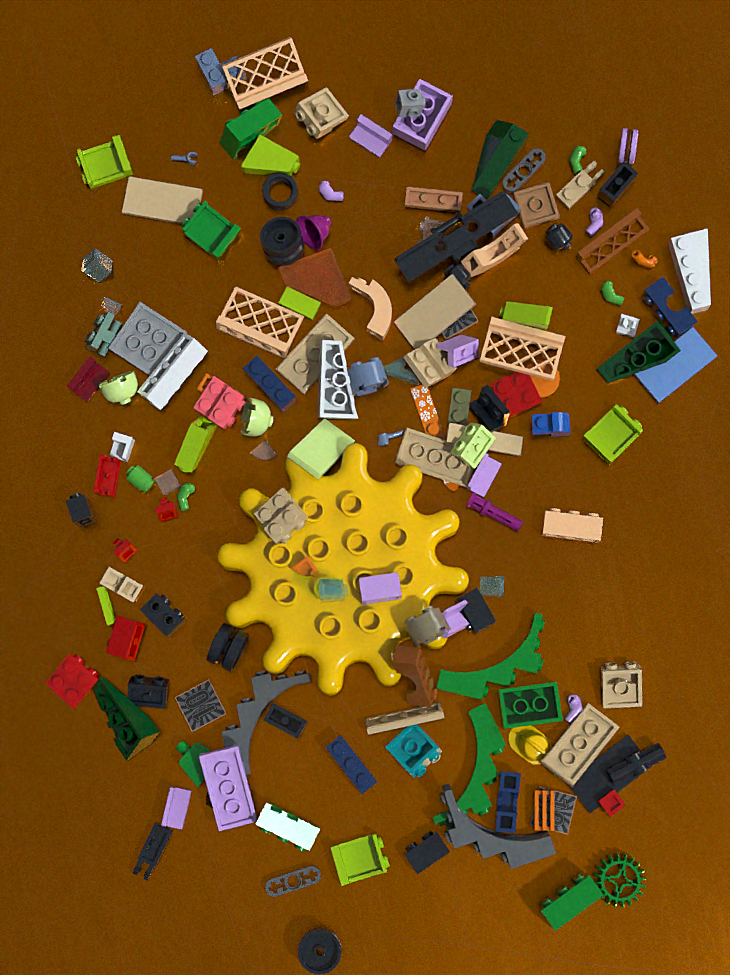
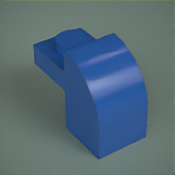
M552 412L551 414L531 416L533 435L550 434V437L570 436L571 434L570 416L568 413Z

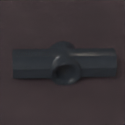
M657 743L641 752L638 751L628 756L623 762L610 767L606 771L612 783L616 785L631 776L635 777L649 769L648 767L659 763L667 757L661 745Z

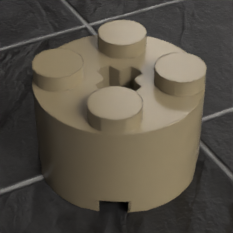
M429 606L422 611L423 614L419 617L414 615L405 620L406 626L404 628L415 647L420 648V643L423 642L427 645L444 635V629L447 631L451 629L439 608Z

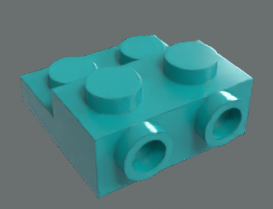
M417 724L407 726L385 747L413 778L422 776L427 770L425 767L430 763H436L440 759V753L442 752Z

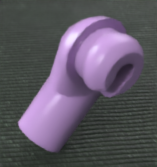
M328 181L320 183L319 192L326 200L343 201L344 192L333 191Z
M598 208L590 210L591 224L585 229V232L590 237L603 225V215Z
M575 694L568 697L570 711L564 718L570 724L573 723L582 711L581 699Z

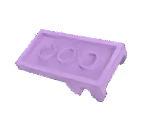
M239 744L207 753H200L199 758L219 831L257 822V815L246 778L245 766L241 759Z

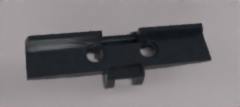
M501 191L463 216L460 212H457L456 216L437 228H431V236L403 252L394 260L407 281L410 282L451 256L455 263L459 262L461 256L471 250L478 249L476 240L513 218L518 212L505 191ZM461 222L463 226L441 238V233ZM470 222L477 224L478 229L475 232L468 231L467 225ZM435 244H443L446 248L443 252H437L434 248Z

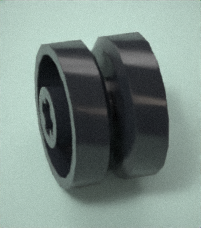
M277 217L269 220L261 229L260 242L269 262L278 266H287L301 258L305 247L297 222L291 218Z
M224 622L211 643L206 661L216 665L223 657L222 668L232 672L241 657L249 634L238 630L233 636L234 627Z
M315 928L307 932L301 939L298 947V958L303 968L310 973L318 975L333 970L339 963L342 953L341 941L337 935L325 928ZM317 948H322L323 954H317Z

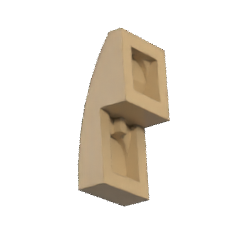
M109 566L99 584L133 603L143 585Z

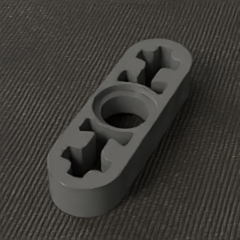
M533 149L504 178L503 190L510 194L516 192L544 164L546 158L544 151ZM533 155H540V161L536 160L531 166L530 163L533 161ZM527 167L529 174L526 176L521 175L519 168ZM516 175L518 179L514 183L515 187H507V181L512 182L515 179Z
M309 866L270 879L266 883L265 889L270 896H279L316 884L321 878V872L316 866ZM310 869L318 873L314 881L311 878L305 879L306 884H302L300 872H303V876L308 875ZM292 875L297 876L299 879V884L296 887H291L288 884V878ZM284 878V884L288 890H283L284 886L278 888L277 893L269 889L272 886L271 882L280 884L282 883L280 879Z

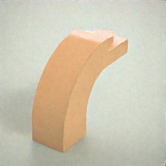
M518 223L514 224L492 243L472 251L461 263L470 272L471 277L476 276L511 256L528 237Z
M352 277L349 282V288L368 298L374 306V315L367 326V332L384 340L392 321V307L386 291L374 280L368 286L365 280L359 277L357 279Z

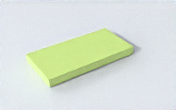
M324 418L289 452L287 457L319 479L343 455L344 449L351 443H354L355 440Z

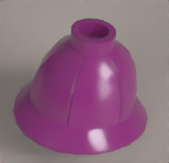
M320 215L298 217L296 222L300 227L304 242L313 249H320L323 240L329 234L330 219L327 216Z

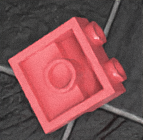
M214 376L193 408L220 427L226 429L227 426L231 427L236 419L234 416L237 411H241L244 408L246 396Z

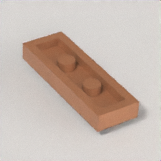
M407 187L405 207L461 213L463 192Z

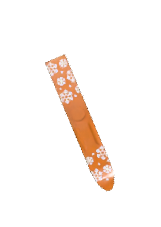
M421 384L410 388L425 433L446 440L428 387L425 388ZM443 480L449 490L456 491L459 485Z

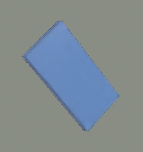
M694 327L675 341L681 351L669 361L634 374L658 404L717 357L716 353Z

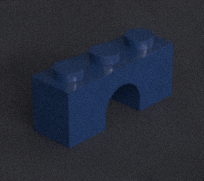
M662 277L644 290L643 299L648 306L651 305L654 308L656 317L660 321L663 320L671 336L674 335L677 339L694 327L698 321L687 307L680 311H672L667 307L666 300L675 291L666 279Z
M258 356L254 357L243 367L244 373L256 386H259L266 393L271 402L282 413L297 401L296 396Z
M341 735L326 746V749L361 794L377 783L376 779Z
M500 771L494 831L516 832L517 799L521 773Z

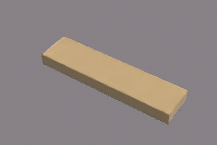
M448 423L445 442L455 444L464 433L466 426ZM496 431L490 432L496 439L488 451L515 456L521 455L522 436Z
M441 702L432 704L431 707L420 706L366 718L365 723L369 735L444 718Z

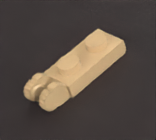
M595 161L589 164L585 170H582L556 194V197L568 209L594 187L596 182L605 174V171L601 169L593 178L588 175L596 167L597 163Z

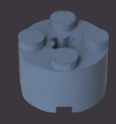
M379 357L372 358L364 364L362 362L353 363L350 365L351 368L347 370L353 396L356 393L357 396L367 395L376 392L378 386L381 385L384 388L389 384Z

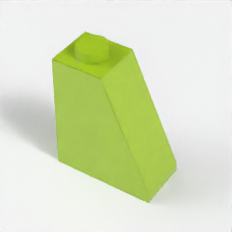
M259 135L242 163L241 168L242 172L246 174L270 176L280 172L291 176L298 171L301 164L299 163L298 155Z
M506 302L505 307L501 306L499 318L547 331L553 307Z
M202 416L192 422L174 465L178 466L183 472L194 471L217 428V424Z

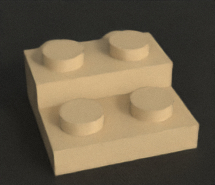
M327 87L298 102L295 108L296 118L305 123L308 134L314 135L316 139L329 133L333 127L344 122L349 117Z
M436 338L424 343L420 348L404 356L405 361L425 388L445 379L457 369V367L448 366V355L444 350L437 348V344L441 342H438Z
M281 488L254 513L265 527L264 530L276 544H284L292 537L290 534L295 530L299 531L306 525L305 521L309 518L285 488Z
M627 661L625 665L617 666L615 662L605 663V666H601L603 708L642 707V669L640 664L636 665L634 661Z

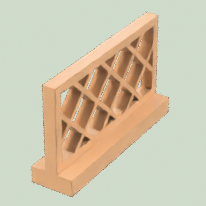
M291 37L222 65L235 103L239 109L308 81ZM290 44L291 50L288 56L279 53L282 46ZM269 51L275 54L271 63L262 60L264 54ZM278 55L286 58L283 68L274 65ZM250 59L257 60L254 70L245 67ZM290 60L297 63V70L292 72L286 70ZM260 63L269 65L266 75L257 72ZM233 66L239 67L240 70L237 77L229 75L228 68ZM272 68L281 71L278 78L273 79L269 77ZM243 70L252 73L249 82L240 79ZM255 75L264 78L261 85L251 84ZM238 82L247 85L245 91L239 94L235 90Z
M235 286L221 316L219 315L216 321V329L285 359L304 316ZM237 293L245 296L246 302L236 304L235 297ZM259 302L264 309L254 312L251 304ZM248 305L251 313L241 316L238 308ZM236 309L238 318L230 319L225 317L228 311ZM274 309L279 311L280 317L270 318L268 311ZM266 313L268 321L258 324L256 315ZM253 317L256 325L250 327L244 325V319ZM293 317L298 319L296 325L288 327L285 319ZM283 320L285 328L275 331L273 323ZM270 324L273 332L269 334L262 333L260 327ZM287 332L289 335L287 343L280 341L277 335Z
M491 317L480 362L554 381L565 336ZM491 333L499 335L502 340L494 344L490 338ZM516 339L520 345L512 349L508 341ZM505 343L509 351L501 355L496 347ZM535 344L539 350L531 354L526 346ZM523 348L528 356L519 359L515 352ZM549 348L557 350L556 356L550 359L545 352ZM493 349L498 356L490 359L486 358L485 354ZM542 353L546 361L537 364L534 356ZM512 354L516 362L512 364L506 363L504 357ZM530 359L535 367L527 369L523 366L522 362ZM549 364L552 374L543 373L541 367Z

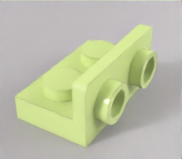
M471 422L466 426L459 440L455 442L450 453L461 458L470 468L475 469L496 438L482 424Z

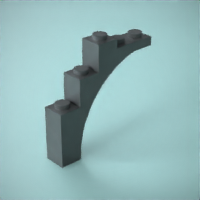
M266 671L257 672L255 677H251L255 701H252V698L240 700V704H236L241 728H238L237 725L227 726L226 731H222L225 748L239 744L246 775L251 774L249 761L250 742L253 730L261 714L283 691L294 685L312 682L310 673L306 674V671L295 672V676L287 678V674L276 676L274 681L272 680V675L267 674Z
M449 783L442 785L443 793H440L443 804H448L449 811H446L450 822L446 824L448 831L444 833L447 842H452L454 849L473 843L476 853H480L483 859L501 853L504 863H508L511 869L556 854L551 836L547 830L526 835H510L487 829L473 821L460 809Z

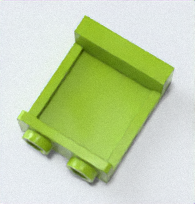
M120 135L112 137L113 141L85 151L77 149L78 156L75 157L78 166L83 167L84 173H81L85 184L88 183L91 189L133 175Z
M617 404L582 437L608 465L643 432L641 423L636 419L632 420L627 415L628 411L622 405L618 406Z
M376 833L330 847L342 886L377 874L386 873V868L390 867L387 855L383 856L381 848H384L381 836L377 837Z

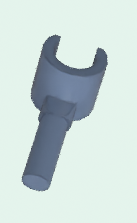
M190 152L187 156L172 155L171 160L187 161L192 166L197 161H192L189 158L197 157V153Z
M403 430L390 434H381L378 437V445H389L388 439L403 435Z

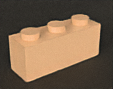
M549 508V511L544 512L541 536L595 543L601 541L603 518H600L599 514L587 513V516L579 515L580 512L578 511L561 513L560 509Z

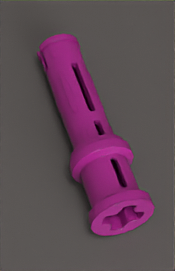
M473 492L466 505L467 508L471 507L479 511L482 516L486 514L518 532L523 523L522 520L493 506L490 500H484Z

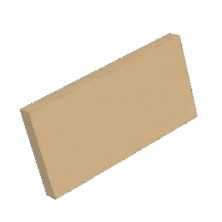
M129 176L122 214L182 224L187 217L191 219L195 214L193 209L199 202L201 203L203 189Z
M452 274L394 321V323L416 350L424 343L436 338L473 308L476 303L454 274Z
M328 314L316 324L276 368V371L302 394H305L318 380L320 341H342L343 350L345 351L355 340L352 335Z
M406 428L394 463L395 465L413 464L418 466L423 474L467 488L473 472V468H470L461 458L450 453L454 444L446 443V440Z
M588 703L544 757L541 764L573 787L617 732L619 726Z

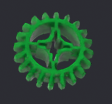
M615 853V860H613L611 855H608V863L602 859L601 863L604 867L596 866V869L600 870V874L593 873V876L599 877V880H594L596 885L599 884L600 887L598 888L604 895L600 899L607 896L606 904L613 900L612 906L616 907L619 902L621 908L625 906L624 901L631 906V898L638 902L639 899L635 895L638 893L643 896L644 893L639 891V888H646V885L641 884V881L647 880L645 876H640L645 870L643 868L637 870L640 862H636L633 865L634 857H630L626 861L627 854H623L622 859H620L618 853ZM620 864L614 875L605 874L611 866ZM626 865L633 871L635 881L626 877ZM622 875V879L629 883L624 882L617 886V882L610 878H619ZM604 880L613 883V896L606 890ZM624 887H634L629 894L619 897Z

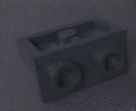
M488 385L482 387L479 398L471 402L469 407L487 429L493 432L507 424L510 411Z
M144 675L131 676L128 682L127 698L136 706L166 709L169 679H164L160 676L154 678L145 677Z

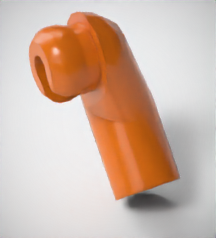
M638 249L632 252V257L639 265L653 268L658 262V259L655 256L653 257V255H649L648 259L645 258Z

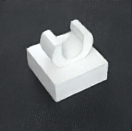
M621 314L616 333L634 338L640 319Z

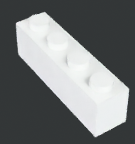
M184 333L137 392L151 405L161 410L208 351L195 338Z

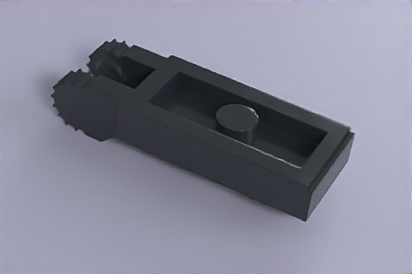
M158 823L154 824L138 856L139 860L132 874L137 875L141 870L143 862L149 864V867L143 879L148 881L173 833L172 830Z

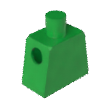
M182 740L175 748L183 755L178 763L194 784L200 787L204 783L205 777L199 754L212 750L199 742H195L191 747Z

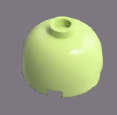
M134 371L112 377L113 379L109 380V383L105 380L98 385L104 398L113 403L120 402L121 405L130 402V397L135 395L138 389V382Z
M249 397L250 403L246 402L242 411L241 422H244V428H240V432L242 435L256 437L262 435L268 427L272 426L273 416H271L270 408L264 401Z

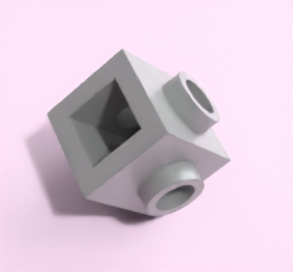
M420 89L398 90L394 101L398 117L420 116L422 109L425 108V98L422 97Z

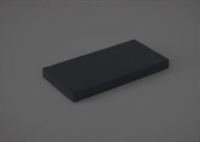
M626 735L597 757L573 787L569 785L589 813H592L601 806L598 800L614 789L618 793L641 775L631 776L614 785L606 771L610 767L623 762L628 756L640 751L629 735Z

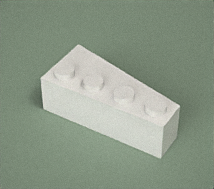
M707 228L673 237L668 243L686 306L692 314L706 311L711 305Z
M320 341L317 418L358 419L350 386V378L347 373L342 341Z

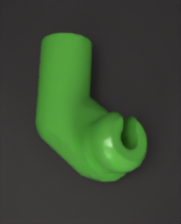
M576 146L569 157L574 174H578L583 170L580 159L586 154L584 146Z
M605 281L601 286L604 299L622 306L624 297L615 294L611 281Z
M184 483L177 493L180 511L189 509L187 497L195 490L192 483Z

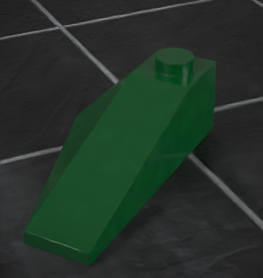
M500 120L495 121L486 134L471 189L472 192L477 195L481 194L488 200L528 141V132L513 123Z
M657 320L597 369L606 381L611 383L664 364L681 350L660 320Z
M100 677L92 690L100 709L106 712L109 720L106 722L108 728L112 727L116 738L113 740L127 761L150 745L158 735L159 730L148 715L104 677Z

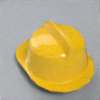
M533 726L512 728L509 733L510 747L532 764H541V761L552 749L550 740Z

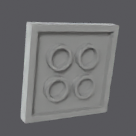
M139 302L108 349L150 376L184 333H188L145 304Z

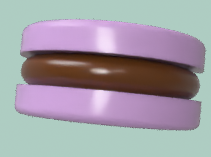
M628 128L622 129L618 163H623L624 160L625 163L634 164L638 139L637 129H633V131L631 129L628 130Z

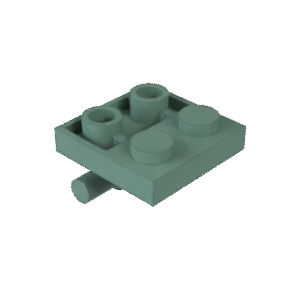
M106 312L97 316L93 323L95 326L94 330L89 332L84 342L87 343L86 349L90 351L96 350L102 341L103 344L98 354L105 357L122 324L115 320L110 331L108 330L115 316L114 314Z

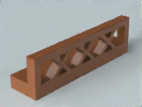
M638 208L577 252L576 258L589 274L649 231V227L641 219L642 213ZM636 221L643 228L639 233L630 232L631 225ZM617 235H627V241L624 244L615 243ZM604 245L612 246V253L609 255L601 254V247ZM589 256L598 257L597 264L592 268L585 261Z

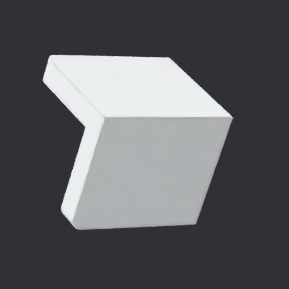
M114 432L112 437L114 443L110 456L128 462L135 440L132 437Z

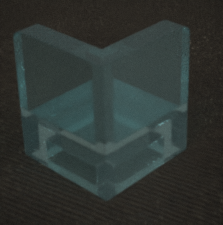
M96 248L83 258L82 271L97 282L102 281L111 273L112 260Z
M504 576L480 577V594L488 597H503Z

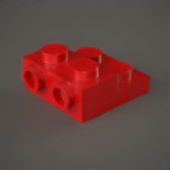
M516 372L491 383L493 392L510 411L508 419L543 403L530 375Z
M69 654L57 667L53 675L45 682L49 688L73 709L89 694L99 679L97 677L99 674L92 667H85L83 665L85 661L77 654L74 656Z

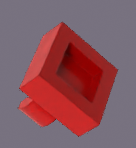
M167 497L159 499L160 506L155 507L160 522L179 517L174 502L169 503Z
M117 538L113 542L117 547L113 553L123 563L138 551L128 539L122 542Z
M614 789L598 800L609 817L626 806Z

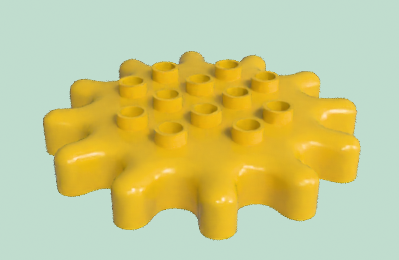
M351 443L344 449L341 467L335 474L321 476L319 479L289 457L285 459L284 465L290 479L288 493L309 517L302 529L299 531L295 530L290 534L292 536L290 540L284 544H276L264 530L265 527L254 513L270 498L256 489L249 488L240 494L238 503L241 510L256 523L255 536L251 541L244 544L225 543L220 546L216 554L219 564L224 569L245 573L250 582L248 593L227 606L225 618L228 623L235 628H243L260 622L269 626L272 631V641L262 656L263 667L272 674H279L296 657H311L318 665L317 685L322 693L329 696L339 693L343 686L345 670L355 662H364L370 665L377 680L382 685L390 687L397 684L401 679V674L396 672L393 665L397 645L407 639H411L404 628L406 626L405 620L414 615L416 617L422 615V611L429 607L431 600L439 594H461L466 590L469 583V576L466 571L458 567L441 564L435 554L437 544L457 532L460 523L458 515L448 509L441 510L432 515H423L414 508L412 498L422 483V472L416 465L407 464L402 466L390 481L378 482L373 480L367 472V451L364 446L358 443ZM308 556L319 573L313 576H303L296 573L292 566ZM398 573L402 599L362 605L360 578ZM441 636L425 646L430 649H439L445 645L447 638L444 639Z

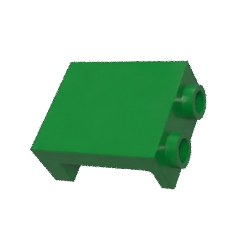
M204 201L203 204L199 202L193 209L195 214L192 218L187 217L182 223L183 229L181 233L217 260L241 228L225 219L210 207L207 201Z

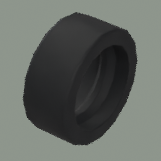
M278 172L271 174L263 183L262 193L264 201L269 207L282 211L289 209L295 204L298 198V188L292 176ZM278 181L288 183L291 188L290 197L283 202H276L269 194L271 185Z

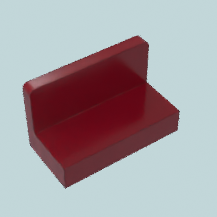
M89 356L67 387L84 401L88 402L99 389L98 385L106 380L110 372Z

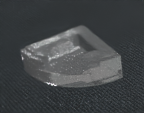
M104 297L102 307L106 312L114 315L118 313L122 305Z
M266 440L251 452L254 457L261 460H270L278 456Z

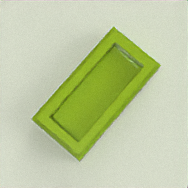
M286 287L279 305L313 321L321 302Z
M105 587L96 588L107 626L111 627L116 619L108 591Z

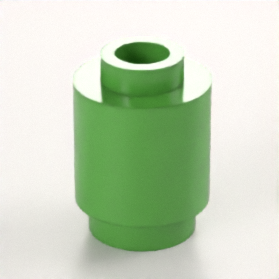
M139 465L136 467L132 466L126 472L128 476L126 480L144 493L155 482L152 476Z

